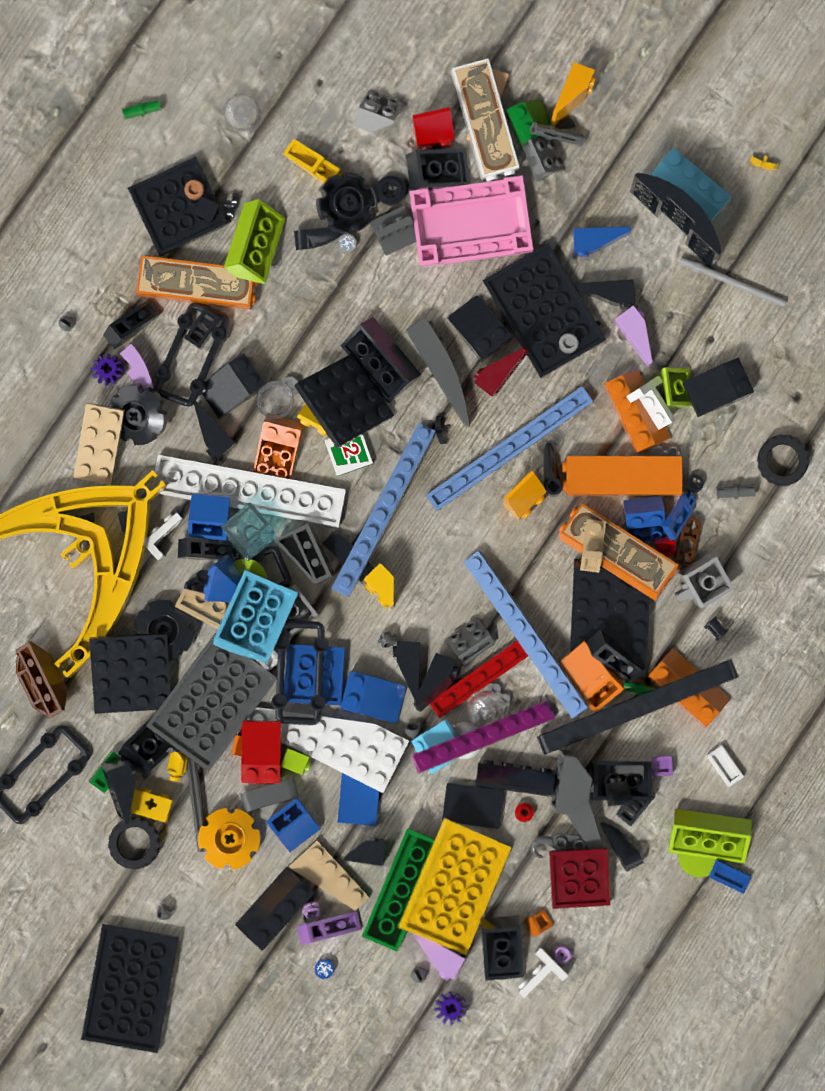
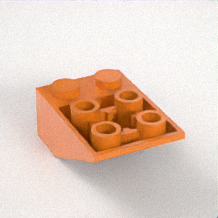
M267 414L263 422L253 472L291 479L304 425L298 421Z
M585 641L558 662L588 706L595 713L624 690V680L592 657Z

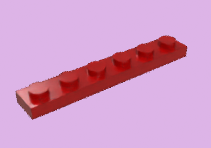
M517 640L447 689L429 705L439 719L526 659L528 654Z

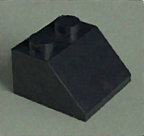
M371 837L370 841L365 840L345 855L343 861L383 866L386 843H382V838Z

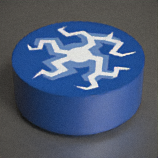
M326 959L318 961L314 969L315 974L321 979L330 978L334 973L332 962Z

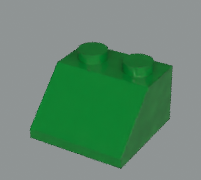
M541 99L524 101L506 109V116L521 148L529 143L528 140L530 138L542 137L530 133L531 125L534 122L546 126L551 124Z

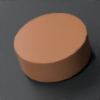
M191 180L185 185V193L189 199L197 200L203 196L204 187L200 181Z

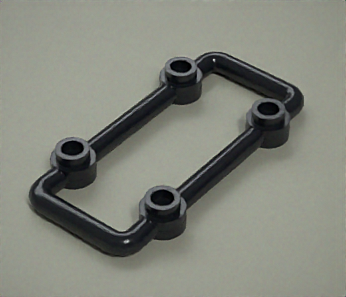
M191 303L185 314L178 317V331L163 366H159L155 371L157 380L154 384V390L162 398L186 407L194 405L198 395H202L205 392L206 385L204 381L220 344L228 339L226 331L230 321L228 315L207 307L219 315L222 322L220 327L215 328L212 332L214 341L198 378L190 383V390L192 392L189 399L161 389L163 383L171 378L170 366L185 331L193 326V319L191 317L194 311L202 312L207 307L199 303Z
M273 545L263 549L254 547L248 555L239 558L251 559L260 563L263 561L264 556L273 553L284 579L278 585L285 588L290 586L292 579L278 547ZM198 571L196 577L186 581L184 588L192 590L191 587L197 584L206 585L210 577L208 571Z
M286 620L276 642L275 648L278 650L276 694L272 698V705L275 707V718L277 721H281V724L316 725L321 721L322 709L326 705V699L322 696L324 652L329 645L325 638V627L321 622ZM287 628L317 629V638L313 642V648L317 652L315 696L310 701V705L314 709L313 718L283 716V708L288 701L284 694L285 653L290 645V640L286 636Z
M60 725L51 733L43 734L40 739L41 743L10 774H3L0 777V793L4 789L13 788L15 779L46 748H53L57 742L56 738L61 733L83 753L78 760L69 762L67 771L37 801L27 804L26 812L21 817L0 797V808L16 824H24L31 817L40 815L42 806L73 775H80L83 772V765L90 759L91 752L89 748L67 726Z

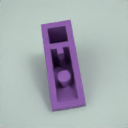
M357 911L296 926L301 945L362 930Z

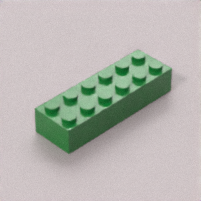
M406 829L361 937L398 952L406 930L399 928V925L435 840Z

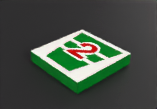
M363 435L338 449L330 438L324 440L337 477L373 464Z

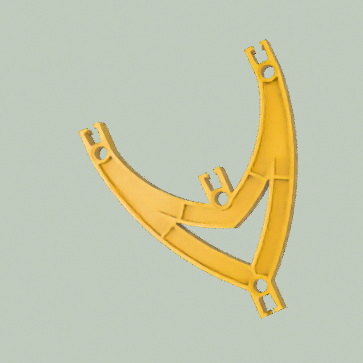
M153 470L136 486H92L61 491L30 500L0 514V542L15 536L32 533L64 534L78 538L60 554L68 561L70 559L69 555L76 549L81 553V556L74 563L71 561L68 563L73 569L76 570L92 556L94 592L87 621L73 647L54 663L58 668L63 669V663L71 658L75 662V665L68 672L66 670L62 672L67 678H71L91 659L89 637L109 636L133 591L145 551V541L149 527L150 502L168 486L161 480L159 482L160 485L152 491L147 487L154 477L157 478L159 476ZM141 489L147 491V496L144 499H139L138 492ZM93 507H128L125 539L117 570L107 530L87 520L62 513ZM84 541H89L90 548L87 551H83L81 547ZM79 649L84 651V657L81 660L76 658V652Z

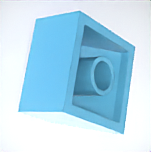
M446 719L411 742L415 750L420 752L458 736ZM456 759L434 767L429 772L433 774Z

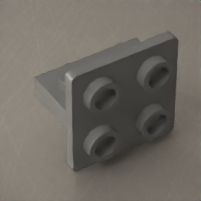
M545 137L530 138L528 140L529 143L522 147L537 181H542L556 172L566 170L564 161L559 155L553 139L546 140Z
M400 207L370 222L385 256L416 242L413 221L408 216L404 207Z
M477 618L468 622L466 626L452 633L446 639L463 665H466L495 644L490 633Z

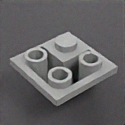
M369 90L358 108L353 126L371 133L392 125L404 103L396 98L382 95L378 91Z

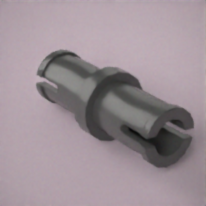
M733 484V486L716 487L717 499L755 497V484L743 486Z

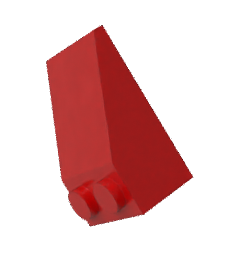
M450 107L412 115V127L417 150H432L436 146L445 148L454 143Z
M242 721L241 783L280 784L281 721Z

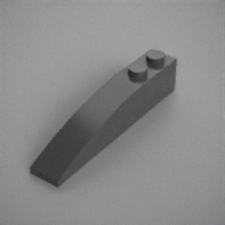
M425 317L407 328L406 333L465 428H468L469 419L463 391L455 368L444 348L447 345L441 336L437 337L434 332L437 329L431 320L428 322Z

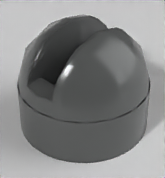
M68 315L62 316L59 319V327L63 331H70L74 327V320ZM64 319L71 323L70 326L63 323L62 320Z
M408 723L405 725L407 737L415 739L420 735V725L418 723Z
M160 904L157 908L158 920L170 919L172 917V914H170L172 908L168 905Z
M421 967L413 969L411 973V978L416 983L424 982L427 977L426 971ZM419 971L423 979L419 980L415 972Z

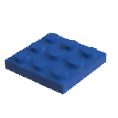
M290 644L287 649L284 694L287 697V702L310 704L312 697L315 696L317 652L313 646ZM328 647L324 652L322 696L326 699V705L341 706L345 648Z

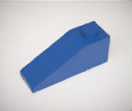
M631 227L574 228L573 255L589 257V254H594L630 235Z

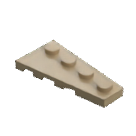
M318 841L289 866L355 911L370 898Z

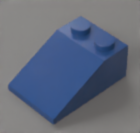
M350 671L340 709L397 724L406 686Z

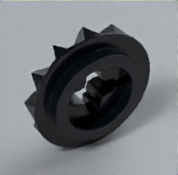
M389 175L378 181L376 196L382 204L392 206L399 204L404 199L406 187L400 178ZM387 184L391 188H396L394 198L390 193L385 194L388 191Z

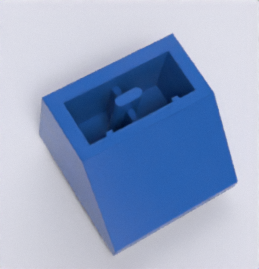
M192 492L188 519V537L226 540L230 528V496Z
M662 496L623 500L626 532L642 542H653L655 539L666 537L662 527L665 522Z
M298 798L265 821L289 852H292L320 830V827Z

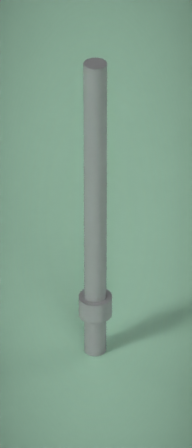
M683 256L680 259V264L693 269L692 271L698 274L701 272L781 307H785L787 300L706 267L702 262H695Z

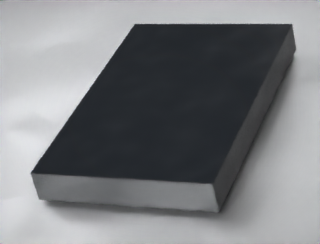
M447 783L442 822L444 819H447L457 824L499 829L504 790Z

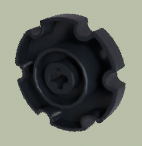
M345 172L339 178L336 174L326 179L320 186L319 191L322 197L316 199V209L321 220H328L329 224L327 227L330 230L341 234L351 233L352 228L356 232L360 231L372 221L374 215L371 214V209L376 208L377 205L375 192L372 186L366 187L364 185L365 179L360 175Z
M139 383L130 384L119 389V395L117 394L111 398L109 407L125 410L120 438L125 442L132 439L134 445H145L156 440V434L164 432L168 420L167 411L162 409V405L165 403L162 397L151 387L143 389L142 384Z
M170 600L151 602L149 604V611L141 610L134 621L133 631L139 634L159 633L163 626H165V628L169 629L166 632L169 661L180 658L179 652L181 650L187 652L193 644L195 631L189 628L190 624L194 623L193 618L190 614L177 607H172Z

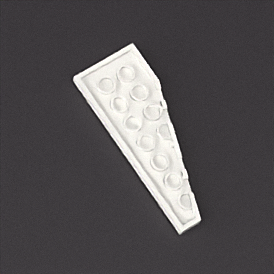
M256 707L248 721H277L275 710ZM283 711V716L314 717V715ZM321 716V721L316 725L281 724L282 743L382 793L385 792L410 742L376 724Z

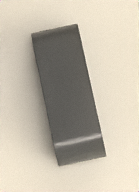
M294 779L240 794L245 812L299 797Z

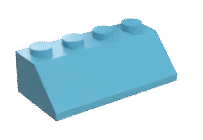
M674 147L651 174L674 184L687 193L702 208L711 222L731 198L726 191Z

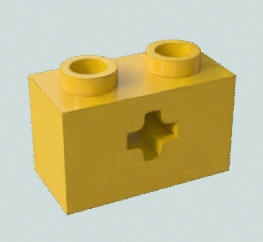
M143 787L140 790L135 789L131 813L167 823L174 802L170 800V795L160 792L158 796L151 794L152 790ZM152 799H154V803H156L157 805L156 807H152L150 810V806L147 805V801H152Z

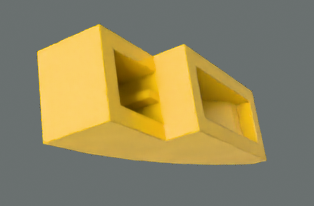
M294 138L283 153L285 157L322 183L336 174L341 178V169L329 163L324 157Z

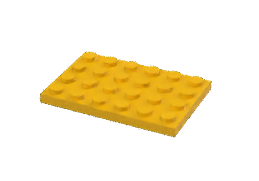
M444 819L399 928L467 955L481 922L480 918L483 917L511 847Z

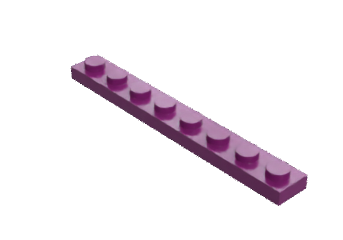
M547 700L411 755V759L418 774L551 721L555 719V715Z

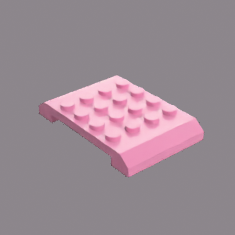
M523 176L429 190L427 188L410 191L420 267L513 256L533 251Z

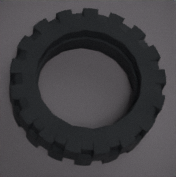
M780 434L771 437L762 445L757 456V466L761 476L767 482L773 483L776 486L795 484L804 476L808 469L809 453L805 448L806 446L798 438L791 437V435ZM778 445L790 446L798 454V468L788 476L776 475L768 466V453Z
M130 818L127 825L120 821L114 826L108 838V849L111 857L124 868H144L156 859L160 851L161 840L159 833L153 824L145 819ZM131 827L143 829L150 838L148 853L143 858L137 860L124 857L118 846L121 834Z

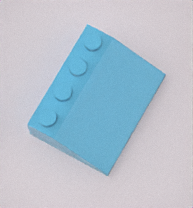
M244 570L215 635L213 645L235 654L268 663L298 593Z

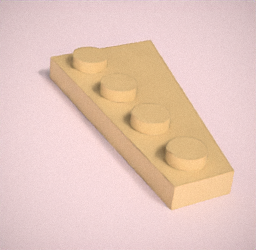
M184 588L175 607L219 629L230 602L205 601L204 593Z

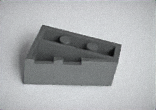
M306 524L274 539L314 584L319 585L336 577L312 524Z

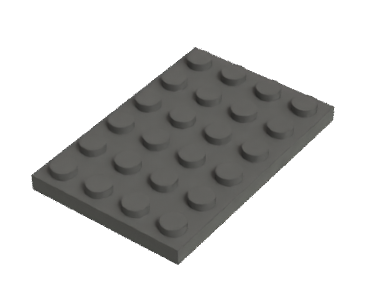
M216 633L146 725V727L208 772L242 727V721H247L277 680V677L251 658L213 645Z

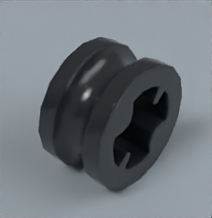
M691 475L687 479L686 486L689 491L697 493L702 490L704 482L699 475ZM692 479L700 481L697 489H694V486L691 488Z

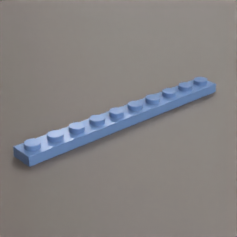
M580 387L435 488L426 497L435 510L439 511L592 404V399L585 389Z
M418 423L335 580L332 590L350 598L435 436V430Z
M477 551L464 561V564L571 718H576L589 708L588 704L482 552Z

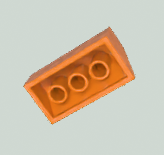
M639 370L623 374L604 384V388L636 455L671 439L666 426L658 430L639 398L631 403L627 398L629 394L645 384Z
M672 648L647 677L658 687L696 673L698 670ZM716 686L676 703L706 728L726 706L730 698Z

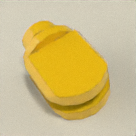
M182 752L170 753L167 772L172 775H169V780L180 782L181 777L179 776H184L186 773L189 757Z

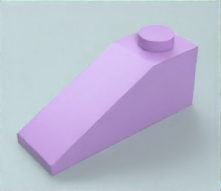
M633 305L618 316L614 323L647 367H650L652 365V357L646 324L643 319L645 315L639 308L636 309Z
M413 934L436 970L439 971L438 975L447 981L450 978L454 980L465 958L438 943Z

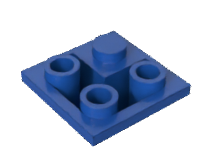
M226 554L209 568V581L204 587L205 601L231 602L242 576L231 556Z

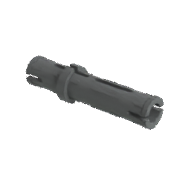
M534 122L530 128L532 135L545 137L546 140L554 139L580 147L585 142L583 134L558 129L553 125L546 126Z

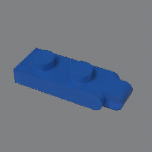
M691 491L680 496L662 525L671 540L677 539L694 511L693 506L696 503V499Z

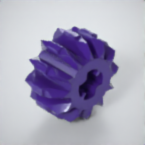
M109 353L106 354V359L99 355L101 361L94 360L93 362L97 366L91 367V370L95 372L92 375L93 378H98L97 382L99 384L104 381L105 386L109 385V380L115 385L116 381L114 378L116 377L121 380L122 377L118 373L124 372V369L120 368L123 364L122 361H117L118 357L116 355L111 358ZM105 366H109L112 371L106 374L103 369H106Z
M448 992V999H446L444 994H441V998L444 1001L436 1000V1004L441 1005V1007L434 1008V1011L442 1012L437 1015L438 1019L443 1015L445 1016L443 1024L447 1022L448 1018L450 1019V1025H454L453 1018H456L457 1022L460 1023L461 1019L458 1015L466 1016L464 1012L460 1011L461 1009H467V1005L460 1006L465 999L462 998L457 1001L459 993L455 994L454 999L452 998V993ZM453 1003L455 1004L454 1008L457 1009L449 1014L446 1012L448 1009H445V1007Z

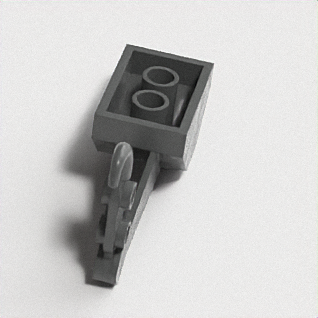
M559 749L550 806L555 813L566 814L580 836L564 833L539 836L532 842L531 851L535 857L540 859L543 856L537 852V846L541 843L547 844L555 850L603 847L588 800L590 793H593L594 782L571 750Z

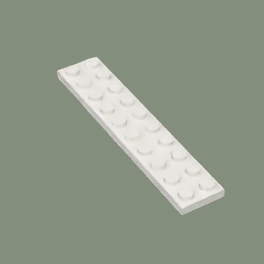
M158 455L155 472L159 476L153 478L151 491L160 485L159 482L161 480L168 485L159 493L160 495L191 500L192 492L230 496V508L339 528L346 493L345 489Z

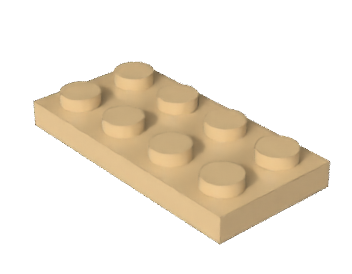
M86 403L73 478L107 485L112 484L125 410Z

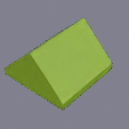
M662 368L660 373L663 381L664 402L669 409L692 407L682 384L684 381L691 379L690 368Z

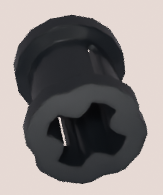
M717 616L704 626L705 629H708L715 636L716 641L729 631L728 628H724L718 621Z

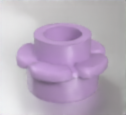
M313 901L306 903L303 907L304 909H302V913L307 919H315L321 913L319 903Z
M565 945L556 947L553 950V959L556 963L567 964L572 957L571 951Z

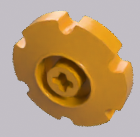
M227 808L216 810L206 817L208 825L205 827L200 826L198 831L199 849L204 848L206 850V854L203 856L204 859L219 869H223L226 864L230 866L231 870L247 865L252 860L250 853L252 851L257 852L260 845L259 829L254 830L252 828L254 819L240 809H234L233 813H229ZM232 834L233 836L231 837V839L233 840V842H228L226 844V838H224L225 835L228 836Z

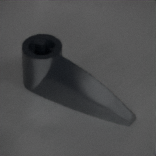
M328 227L294 231L296 250L317 248L331 243L343 234L334 232Z
M546 443L543 467L544 488L548 496L556 497L561 493L562 483L552 444ZM551 483H554L555 486H558L559 489H556V492H552V489H548V486H551Z
M606 822L600 823L626 872L644 863L638 850L621 831Z

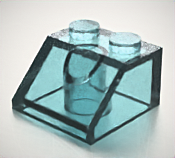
M250 502L221 526L235 550L248 561L277 537L271 525Z

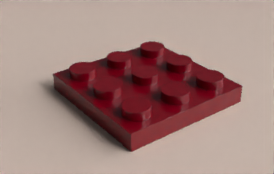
M607 847L549 851L552 909L610 906Z

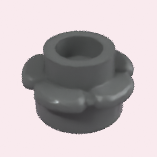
M389 631L382 633L378 643L381 644L382 648L391 647L396 643V635L394 633L391 634Z

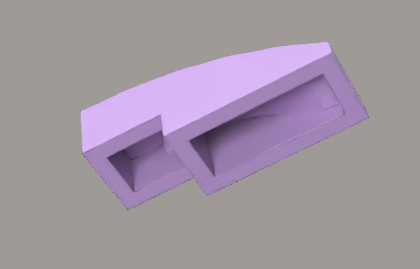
M130 344L120 353L131 367L127 372L128 376L134 383L142 384L143 389L148 387L154 389L147 366L138 351Z

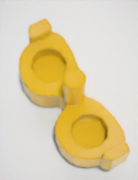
M753 155L750 159L753 165L771 171L777 170L779 164L767 162L768 156H764L763 161L755 158Z

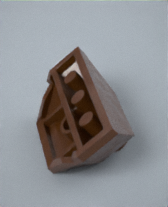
M32 641L27 642L16 649V675L32 708L50 719L65 710L68 688L57 666L54 664L52 655Z

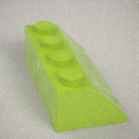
M260 199L244 203L224 269L237 278L262 284L266 283L285 218Z
M675 809L668 852L745 864L751 839L752 820Z

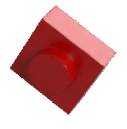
M669 537L655 539L656 551L666 557L676 556L675 540H671Z

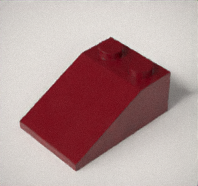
M528 347L522 348L485 368H480L474 376L476 378L474 384L490 396H496L530 349Z

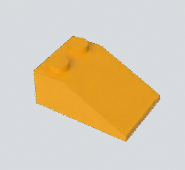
M573 62L553 111L550 125L555 126L586 99L587 94L591 95L596 81V77H593L594 69Z
M530 471L504 497L503 505L518 520L522 517L526 519L533 512L531 508L535 504L539 506L546 499L544 495L547 491L535 473Z

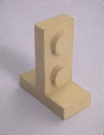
M587 519L580 570L599 573L606 527L605 521Z

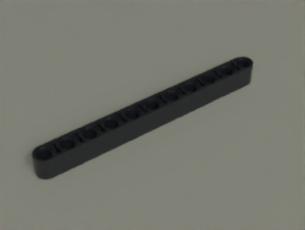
M728 659L537 736L543 754L546 755L734 680L739 675L733 660Z

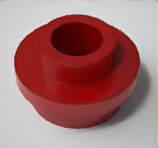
M521 803L515 809V817L520 822H528L534 816L533 807L528 803ZM522 809H527V816L521 815Z

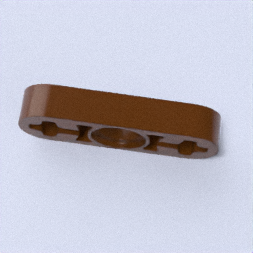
M689 518L682 529L675 563L677 564L678 561L683 559L680 551L684 554H691V557H686L688 566L693 563L701 529V523L696 518ZM695 522L694 525L697 526V529H694L692 532V536H696L695 539L691 536H684V533L689 534L690 528L687 527V524ZM684 540H690L693 543L691 550L683 549L682 543ZM678 564L677 571L680 572L683 569L681 568V565Z

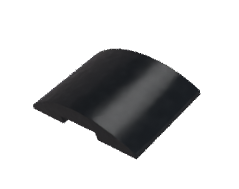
M636 173L630 193L657 218L661 213L669 218L687 236L685 245L709 268L713 269L721 254V248L716 231L702 208L687 193L674 184L656 176Z

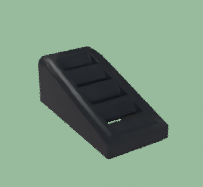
M205 307L184 339L202 350L221 317ZM206 314L214 319L213 323L204 318ZM202 321L205 322L210 326L209 329H207L200 323ZM197 328H200L201 330L206 332L205 335H202L201 333L196 331ZM194 334L201 338L200 342L193 338Z
M652 792V801L654 800V798H655V796H656L653 792ZM633 800L634 804L632 805L638 809L637 812L628 805H622L616 815L631 827L652 801H641L643 803L641 806ZM625 809L633 815L632 819L623 812Z

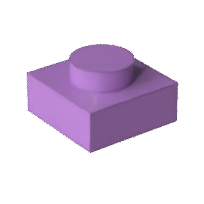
M672 756L652 757L653 777L673 775Z

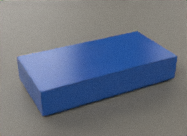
M715 860L708 877L744 894L752 876L719 860Z

